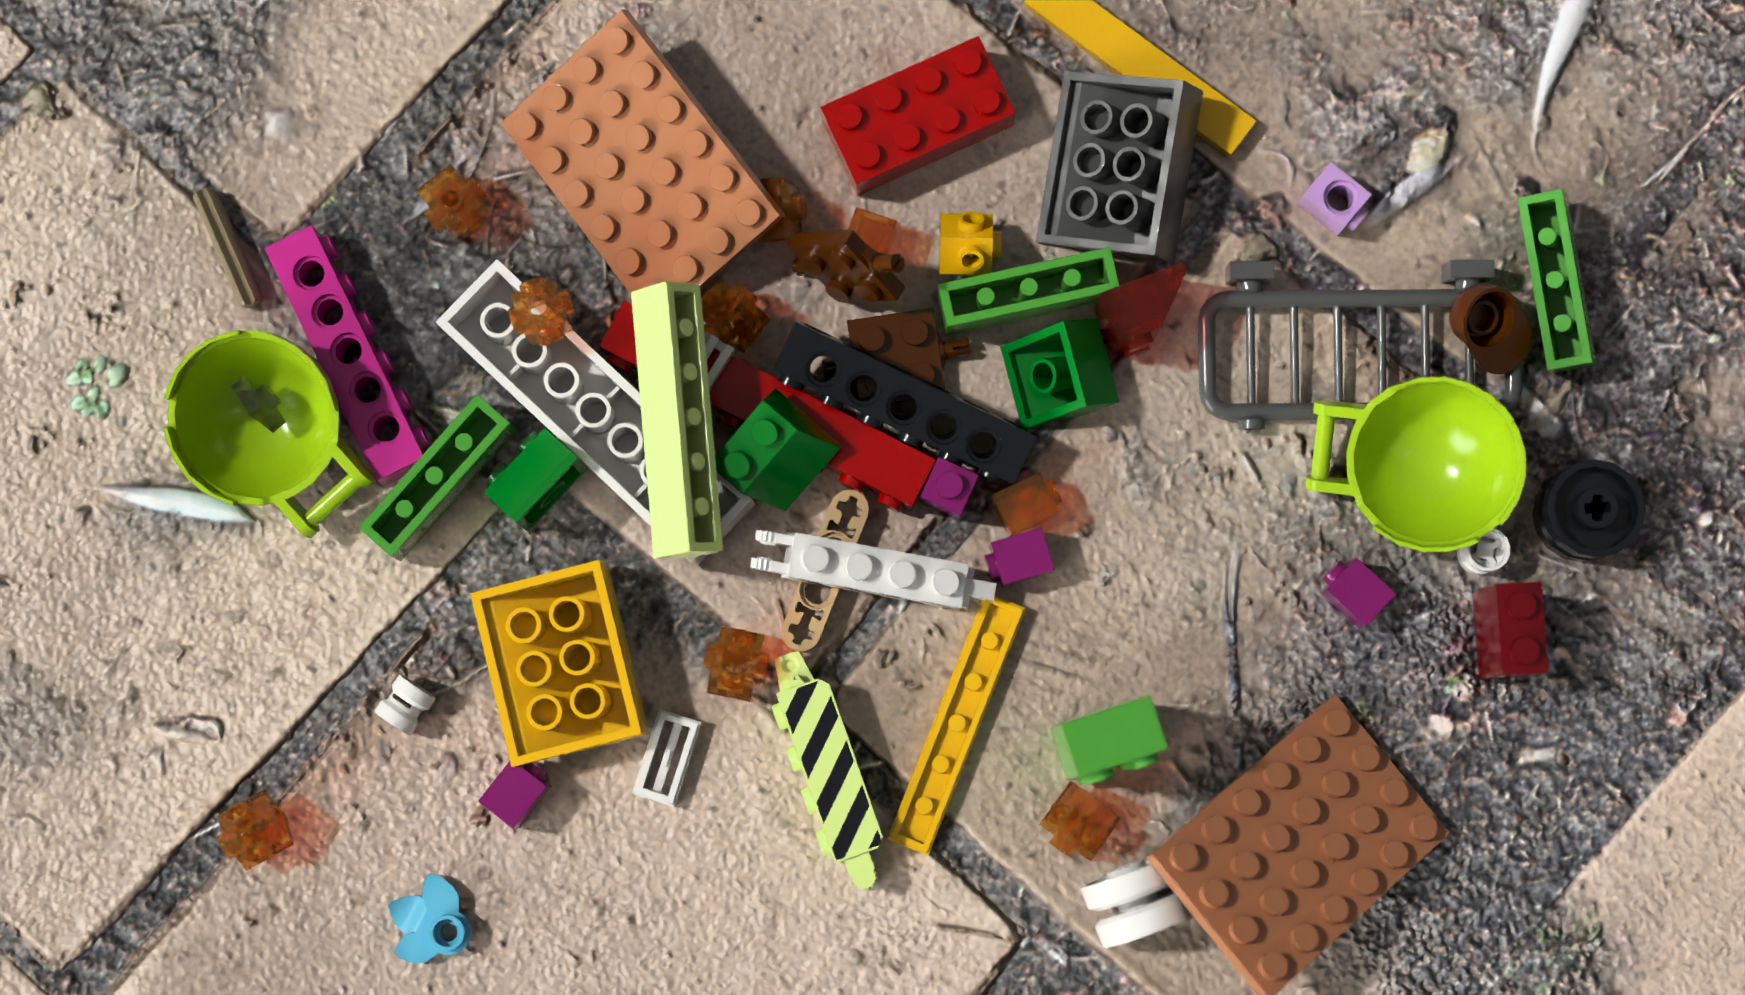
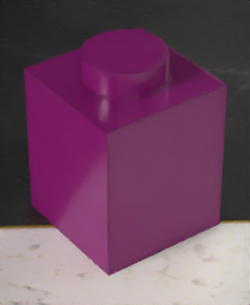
M938 457L920 496V503L956 520H960L979 475Z
M1042 527L991 542L989 546L991 553L984 555L991 580L999 579L1002 588L1051 574L1055 570Z
M1357 557L1350 560L1347 564L1339 560L1322 578L1327 585L1320 592L1358 629L1367 626L1396 595L1390 587Z
M509 761L478 802L512 829L520 828L552 787L544 780L548 773L535 762L511 767Z

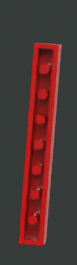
M623 300L599 347L604 354L608 355L605 361L609 365L627 374L631 368L638 371L633 308L631 303ZM714 349L707 360L708 372L721 354L716 349ZM734 356L731 357L709 391L711 409L724 415L721 420L722 423L738 430L762 400L776 388L842 445L841 449L825 466L840 475L837 480L839 483L861 493L864 487L879 495L878 503L897 513H900L903 507L912 511L936 463L935 459L821 402L803 391L801 392L779 382L777 378Z

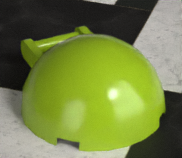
M231 331L204 341L190 351L175 369L164 396V400H169L168 426L163 427L164 435L176 464L185 477L203 493L232 506L236 504L264 506L274 503L302 535L312 538L320 531L319 524L360 487L366 489L375 481L372 472L339 436V404L330 378L319 362L301 346L269 332ZM333 457L348 475L306 511L294 496L313 484Z
M1422 376L1388 387L1367 405L1331 400L1314 401L1313 413L1318 414L1312 470L1311 475H1307L1305 478V488L1317 492L1354 496L1357 507L1373 525L1372 529L1399 546L1421 552H1449L1472 546L1479 542V538L1489 533L1497 525L1501 524L1502 526L1520 499L1526 478V451L1519 428L1508 410L1494 396L1468 381L1447 376ZM1335 417L1356 419L1346 451L1348 479L1329 476Z

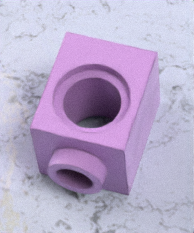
M1330 162L1304 193L1297 205L1338 236L1346 226L1354 231L1368 214L1369 210L1363 205L1372 194ZM1331 193L1342 195L1347 201V210L1337 211L1333 209L1328 203L1327 196Z

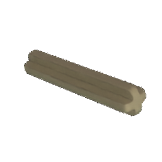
M212 187L204 188L193 195V200L239 305L244 309L257 306L263 302L264 297L218 192Z

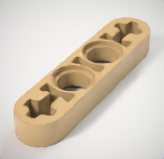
M850 489L836 494L830 503L818 536L858 544L869 516L868 501L864 495ZM850 498L857 500V509L862 511L860 517L852 516L848 523L847 530L856 531L852 539L841 531L828 530L831 522L838 527L840 526L843 513L837 509L840 503L847 504ZM799 582L781 631L783 641L790 649L795 652L804 653L811 651L818 645L840 589L830 587L831 592L827 601L821 604H813L805 596V588L808 583ZM799 603L811 611L824 612L820 621L812 616L808 629L814 633V637L812 640L804 639L801 645L794 643L795 636L789 632L792 625L799 626L804 618V612H796Z

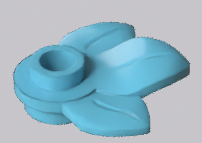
M428 874L426 876L422 896L402 897L390 902L388 905L394 923L405 934L396 946L394 954L405 961L425 963L438 953L443 955L457 954L464 950L471 940V924L467 917L460 912L459 893L451 883L438 875ZM446 924H453L457 928V936L453 941H449L443 936L442 931Z

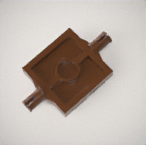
M854 230L795 233L788 244V248L798 257L792 264L794 273L797 272V276L813 275L817 277L826 287L827 294L836 301L842 303L855 301H898L905 289V285L894 275V273H899L904 269L905 261L903 257H900L901 254L884 255L883 253H877Z
M933 308L847 320L851 345L945 389L943 377L945 359L971 356L970 348L953 350L954 348L968 347V338L942 342L936 330ZM822 359L823 368L836 366L833 359ZM836 368L824 369V378L832 376ZM860 375L853 380L857 387L858 397H868L874 392L876 382L870 376ZM901 394L896 396L891 403L914 400V398L907 394Z

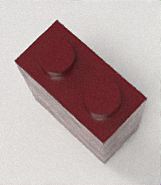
M1542 582L1500 583L1473 591L1478 680L1523 678L1548 673Z

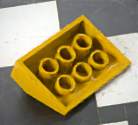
M596 560L470 593L511 767L649 734L608 563Z

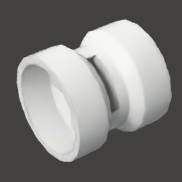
M1495 528L1479 538L1478 543L1457 549V558L1460 565L1466 571L1477 575H1483L1500 569L1510 556V544L1507 537Z
M399 674L392 684L393 692L388 699L380 701L374 712L397 729L412 735L419 725V715L422 711L429 710L436 698L412 680ZM402 699L405 700L407 703L411 704L412 706L410 707L409 705H407L406 703H404V702L401 701V700H402Z

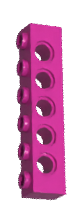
M310 225L264 249L321 367L331 380L339 405L376 481L386 486L404 477L428 450L431 442L423 427L420 425L415 428L408 415V412L414 410L406 391L403 387L396 389L389 374L395 372V368L385 349L382 348L377 351L371 335L377 333L366 310L364 309L359 312L352 297L358 295V292L349 274L346 271L340 274L333 260L339 257L333 240L328 233L321 235L319 231ZM315 268H323L324 278L322 282L316 286H307L306 277L308 273ZM333 306H342L343 316L341 320L334 325H326L324 317L327 310ZM352 344H360L362 348L360 358L354 363L345 364L343 361L345 349ZM371 382H378L380 385L378 398L373 402L364 403L361 398L363 388ZM388 421H397L399 424L398 435L391 441L383 442L380 438L381 427Z

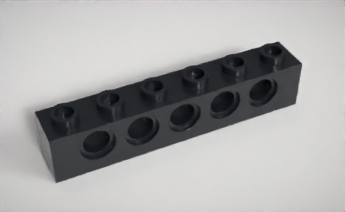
M796 319L774 365V371L781 374L778 381L801 392L804 386L821 393L818 398L821 402L841 411L844 405L860 411L858 419L878 429H882L884 423L900 430L899 439L918 448H922L924 442L940 449L937 454L938 457L960 467L963 461L979 468L977 472L979 477L998 486L1001 485L1003 480L1012 484L1015 483L1037 438L1033 431L798 319ZM819 356L830 357L836 363L834 374L826 379L817 378L810 370L813 360ZM860 375L870 376L876 382L874 392L868 397H857L850 390L852 381ZM907 394L915 400V408L907 416H897L890 409L892 400L898 395ZM941 413L950 414L955 420L952 431L945 435H937L930 428L932 419ZM980 432H987L994 437L993 447L984 454L975 453L970 448L972 438Z

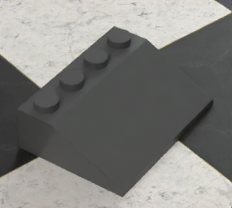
M1064 71L1036 242L1085 251L1111 247L1112 255L1175 263L1203 91L1184 80Z

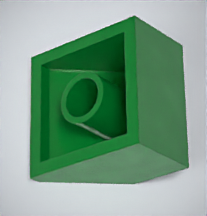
M1097 318L1061 321L1000 347L1021 426L1027 429L1086 415L1120 402Z
M775 388L762 400L715 456L716 472L740 493L787 511L841 449L842 445Z
M546 428L539 434L536 431L531 432L517 448L520 454L509 466L503 463L492 472L487 479L490 486L484 491L516 524L528 532L588 469L573 452Z

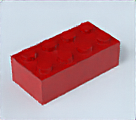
M979 36L820 107L823 125L857 196L1013 126L1015 111Z

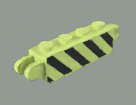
M799 651L791 652L774 659L780 692L776 693L779 703L771 705L780 731L788 728L794 745L786 747L794 772L803 770L808 787L801 789V793L809 815L818 813L823 829L815 833L823 856L832 855L835 863L844 860L848 875L852 877L851 882L854 883V886H857L858 889L861 888L862 891L864 889L869 890V887H873V884L876 883L875 879L877 878L875 875L877 871H874L875 866L870 851L878 848L883 835L830 684L820 679L814 680Z

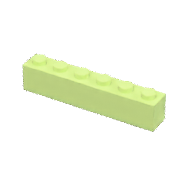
M665 281L631 292L654 558H691L723 551L700 284Z

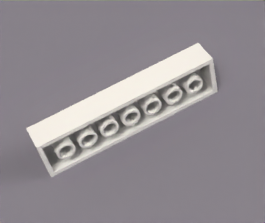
M496 259L436 323L651 526L640 393ZM717 473L723 539L752 509L755 503L751 497L740 493ZM707 555L685 559L695 568Z

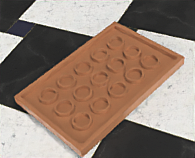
M621 9L501 122V125L630 294L633 291L665 281L700 284V289H703L786 216L628 10Z
M1334 694L1151 852L1146 859L1257 995H1276L1450 832L1338 696Z

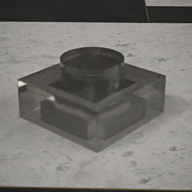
M244 375L231 386L249 414L272 433L286 423V420L277 409L281 401L267 384L263 383L257 386Z

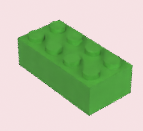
M1150 695L1050 728L1066 779L1077 778L1079 785L1092 784L1116 776L1113 767L1117 765L1123 771L1135 770L1159 762L1160 759L1157 752L1168 749Z

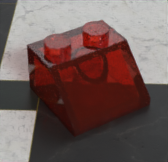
M1184 261L1100 293L1094 311L1113 357L1124 353L1125 358L1129 359L1150 350L1149 345L1155 342L1154 339L1166 319L1187 271Z

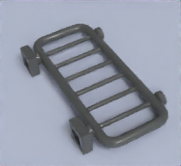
M1450 260L1442 265V283H1455V289L1263 290V284H1269L1275 279V261H1230L1225 267V285H1237V290L1215 293L1205 301L1199 313L1198 372L1201 403L1210 414L1218 419L1238 421V430H1264L1265 421L1317 420L1318 414L1313 413L1314 403H1299L1298 307H1333L1334 401L1343 402L1342 307H1377L1378 395L1387 389L1385 307H1420L1421 377L1430 376L1429 307H1450L1460 292L1467 287L1486 283L1495 277V260ZM1289 307L1291 403H1256L1254 308ZM1225 308H1246L1247 403H1225L1219 399L1216 392L1215 320L1219 311ZM1465 345V381L1474 385V357ZM1522 362L1513 370L1504 373L1505 390L1502 398L1498 401L1509 413L1516 408L1521 399ZM1335 417V420H1356V419H1348V418Z

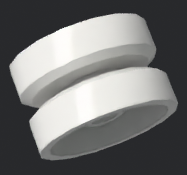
M1145 859L1113 869L1105 873L1106 876L1080 887L1088 909L1102 911L1115 906L1118 907L1117 911L1102 917L1095 925L1103 948L1117 946L1145 937L1193 916L1173 891L1158 894L1157 891L1167 887L1168 884L1148 860L1145 861Z

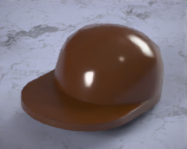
M1479 283L1461 291L1454 300L1449 313L1451 330L1468 347L1475 361L1483 370L1492 374H1504L1516 368L1523 361L1531 343V328L1516 298L1508 290L1489 283Z

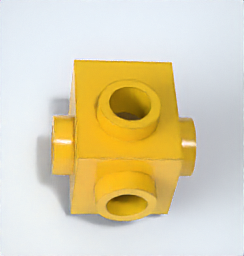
M967 211L961 214L940 213L939 274H960L966 277H973L992 273L993 258H1001L1002 243L1001 231H993V214H981L975 211Z

